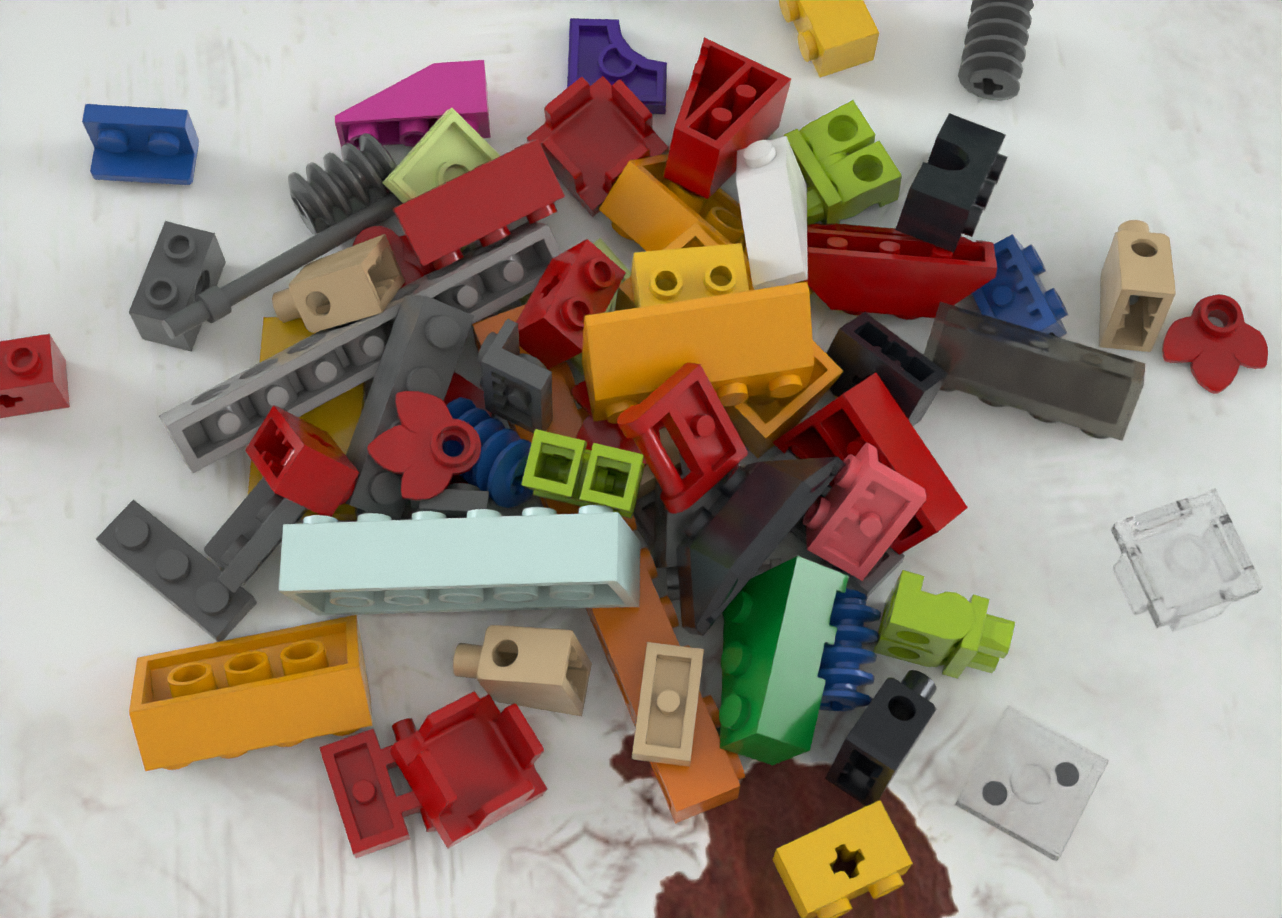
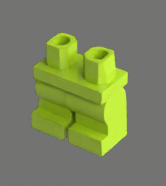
M854 100L810 122L800 130L795 129L784 134V136H787L807 184V225L819 221L822 224H840V220L854 217L873 204L877 203L879 207H883L898 200L902 175L880 140L875 142L876 134Z
M535 429L522 486L534 490L533 495L580 507L587 505L608 506L613 509V512H618L622 517L632 519L645 464L642 463L643 454L593 443L592 450L590 451L586 450L587 442L584 440Z
M902 570L894 588H892L885 601L878 629L879 639L875 642L873 652L925 667L944 665L942 674L957 679L966 667L993 673L999 658L1004 659L1009 652L1015 622L986 614L990 599L973 594L968 601L964 596L956 592H943L934 595L921 591L925 576Z

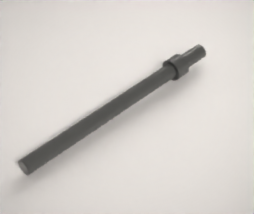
M391 192L221 288L216 285L195 296L196 302L162 320L164 330L171 339H175L205 321L209 323L218 321L231 313V306L352 239L362 230L375 226L395 214L393 208L403 203Z

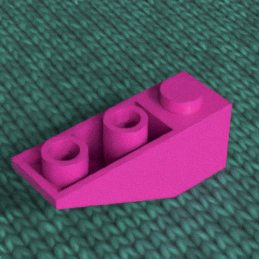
M484 60L433 63L335 115V126L341 147L346 143H351L360 150L359 137L364 133L370 134L382 145L403 144L414 147L445 111L453 108L483 139L491 138Z

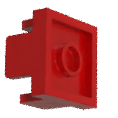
M604 76L591 86L583 77L576 80L544 107L545 123L526 138L527 142L538 139L555 176L592 217L600 212L599 208L629 160L669 154V147L652 128V113L622 80L619 79L611 85Z
M473 691L429 714L418 731L394 743L389 751L447 849L542 797L548 790L534 766V763L544 752L539 739L517 704L513 703L500 712L490 694L479 698L477 693Z

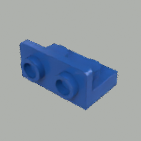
M85 104L82 123L94 146L90 172L95 180L176 185L192 184L199 139L188 110Z
M1013 234L995 243L996 277L977 289L972 295L1000 352L1006 357L1051 332L1057 338L1067 334L1061 319L1067 316L1068 312L1055 288L1046 291L1039 277L1040 274L1046 272V268L1034 246L1031 244L1024 248Z

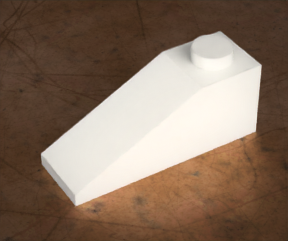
M787 136L771 141H756L744 149L737 150L736 184L754 290L789 285L808 279L807 184Z

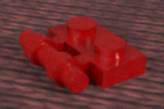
M412 718L400 720L392 725L396 742L417 731ZM374 728L319 747L347 837L356 859L411 839L404 817L420 813L426 832L437 831L413 791L396 796L388 770L398 767L389 752L393 745L381 749Z

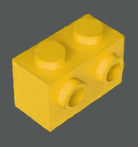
M742 243L633 253L631 282L635 308L749 291Z

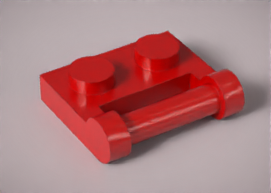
M685 363L640 404L627 408L617 418V424L624 436L633 438L639 451L644 455L647 465L662 489L660 498L667 511L671 514L683 512L694 505L749 454L701 364ZM660 420L664 423L690 470V473L684 479H681L653 429V426Z

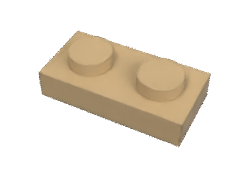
M647 642L632 759L690 767L704 649Z

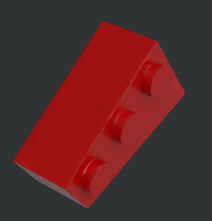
M704 37L700 54L674 127L664 178L684 187L689 192L709 199L736 172L737 150L744 149L756 141L767 140L779 128L791 78Z
M535 139L393 208V211L420 265L425 266L432 262L435 270H439L463 258L464 256L460 248L478 239L482 247H486L511 234L507 225L526 216L529 224H533L557 212L558 210L554 202L565 197L538 139Z
M877 373L860 382L772 442L784 454L791 450L800 459L839 457L842 461L850 454L856 456L864 444L869 443L877 448L878 462L925 488L926 501L890 545L899 555L939 532L968 508ZM833 478V480L829 483V485L832 486V487H833V485L835 484V483H834V478Z

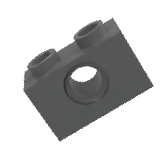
M168 221L164 222L129 310V314L142 339L192 352L202 323L175 339H171L163 328L162 320L196 302L195 296L214 285L217 286L226 261L215 233Z

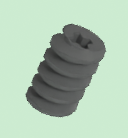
M972 0L971 14L967 25L968 30L964 40L965 46L961 56L962 63L958 72L960 84L968 92L977 97L997 101L1012 99L1018 95L1020 90L1018 79L1021 78L1023 73L1021 63L1026 56L1024 46L1027 45L1029 39L1027 30L1032 23L1030 10L1034 7L1032 0Z
M364 133L359 137L360 150L351 143L344 144L341 147L342 160L334 153H327L323 157L325 171L316 163L311 162L307 164V181L296 172L289 174L288 184L291 199L301 219L313 235L317 234L315 225L317 217H320L329 226L335 224L332 211L335 207L340 209L347 217L352 215L350 199L353 197L366 207L370 205L368 189L373 188L382 197L388 195L387 187L382 182L397 165L386 148L370 134Z

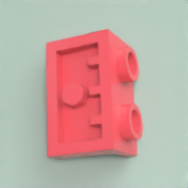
M865 443L856 456L850 454L843 460L846 465L834 477L835 484L824 498L819 496L806 511L803 519V524L806 526L807 550L861 581L864 580L926 501L925 488L878 462L877 448L869 443Z

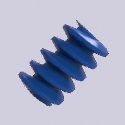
M460 397L447 404L446 406L452 418L470 424L477 431L481 441V452L477 463L469 471L459 475L468 484L477 486L480 491H489L490 498L500 507L511 508L529 500L533 496L534 490H530L521 484L532 443L528 440L520 439L514 430L505 428L500 420L491 418L484 409L476 408L470 399ZM450 440L443 444L442 450L446 455L455 457L463 452V447L459 442Z
M846 588L845 593L836 592L829 625L837 627L834 645L824 644L817 677L826 681L819 710L852 711L855 708L868 706L873 699L869 695L858 692L857 688L858 686L871 685L875 680L874 675L859 669L860 665L872 664L877 660V655L872 651L863 649L862 644L878 641L879 633L864 627V623L879 621L881 612L878 609L866 606L868 597L856 590Z

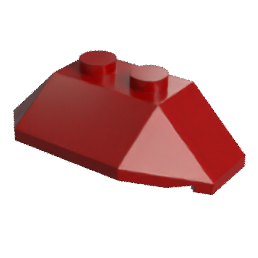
M838 223L807 225L808 279L803 281L807 282L808 286L831 310H842L847 314L857 316L864 312L889 314L905 320H914L920 317L936 318L996 277L997 263L993 242L983 240L973 242L965 237H961L953 253L895 230L896 228Z

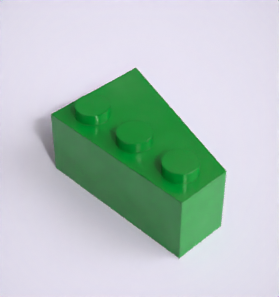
M796 556L751 578L722 612L724 617L723 653L721 656L722 692L719 711L721 749L770 765H775L810 751L826 681L817 677L824 644L834 645L837 627L829 625L836 592L845 593L848 575Z

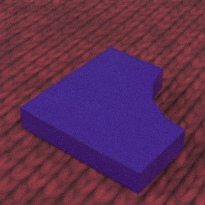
M570 18L567 88L580 77H583L590 86L602 76L611 85L620 79L652 114H666L667 62L647 59L634 51L622 36L619 19Z

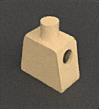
M1129 220L1123 222L1118 227V232H1115L1100 277L1099 347L1151 352L1176 295L1170 238L1162 233L1149 232L1148 224L1143 221ZM1130 295H1137L1139 297L1138 301L1130 305Z
M384 234L308 263L289 283V288L273 294L272 303L276 315L283 323L302 318L306 329L314 333L383 313L405 280Z
M491 625L486 629L483 646L459 643L457 645L453 659L454 675L477 679L494 701L505 704L515 703L517 706L582 716L592 662L572 630Z

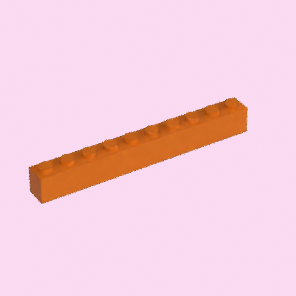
M525 305L472 324L475 346L478 353L484 340L491 332L498 334L507 319L514 322L518 320ZM520 347V354H528L524 349ZM563 362L547 369L552 372L553 421L546 432L576 438L581 425L589 416V413L583 408L577 409L571 395V389L576 386L575 380L567 362ZM507 421L510 429L514 430L520 439H525L532 443L534 433ZM539 497L543 507L554 509L557 511V514H578L580 506ZM634 515L632 519L622 517L632 531L637 530ZM647 547L640 549L639 607L585 608L635 728L647 642L680 646L673 631V628L679 626V621L670 598L667 595L659 598L653 585L652 579L658 578V573ZM700 691L690 767L650 762L675 824L737 799L740 791L738 780L745 778L744 769L738 754L720 748V737L716 729L720 727L721 723L719 720V710L711 695L702 698Z

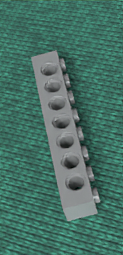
M526 222L510 231L511 234L486 247L480 246L463 255L464 257L460 260L435 270L400 288L383 313L321 330L159 415L184 463L192 473H195L249 444L273 405L300 417L374 377L404 295L428 296L474 315L473 324L533 292L551 259L561 254L549 225L539 222L533 224Z

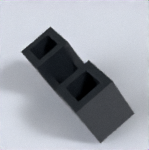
M949 113L936 137L928 162H923L910 186L895 230L953 253L963 234L973 237L981 215L987 207L1008 158L999 153L1006 134Z

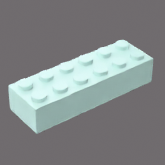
M603 505L582 506L579 508L578 514H557V511L551 508L531 507L524 509L522 516H501V513L495 510L475 509L467 512V518H446V515L443 513L420 511L412 514V520H392L388 515L366 513L358 515L357 522H338L334 517L311 515L304 517L303 524H283L279 592L317 616L639 607L640 540L618 512H613L611 507Z

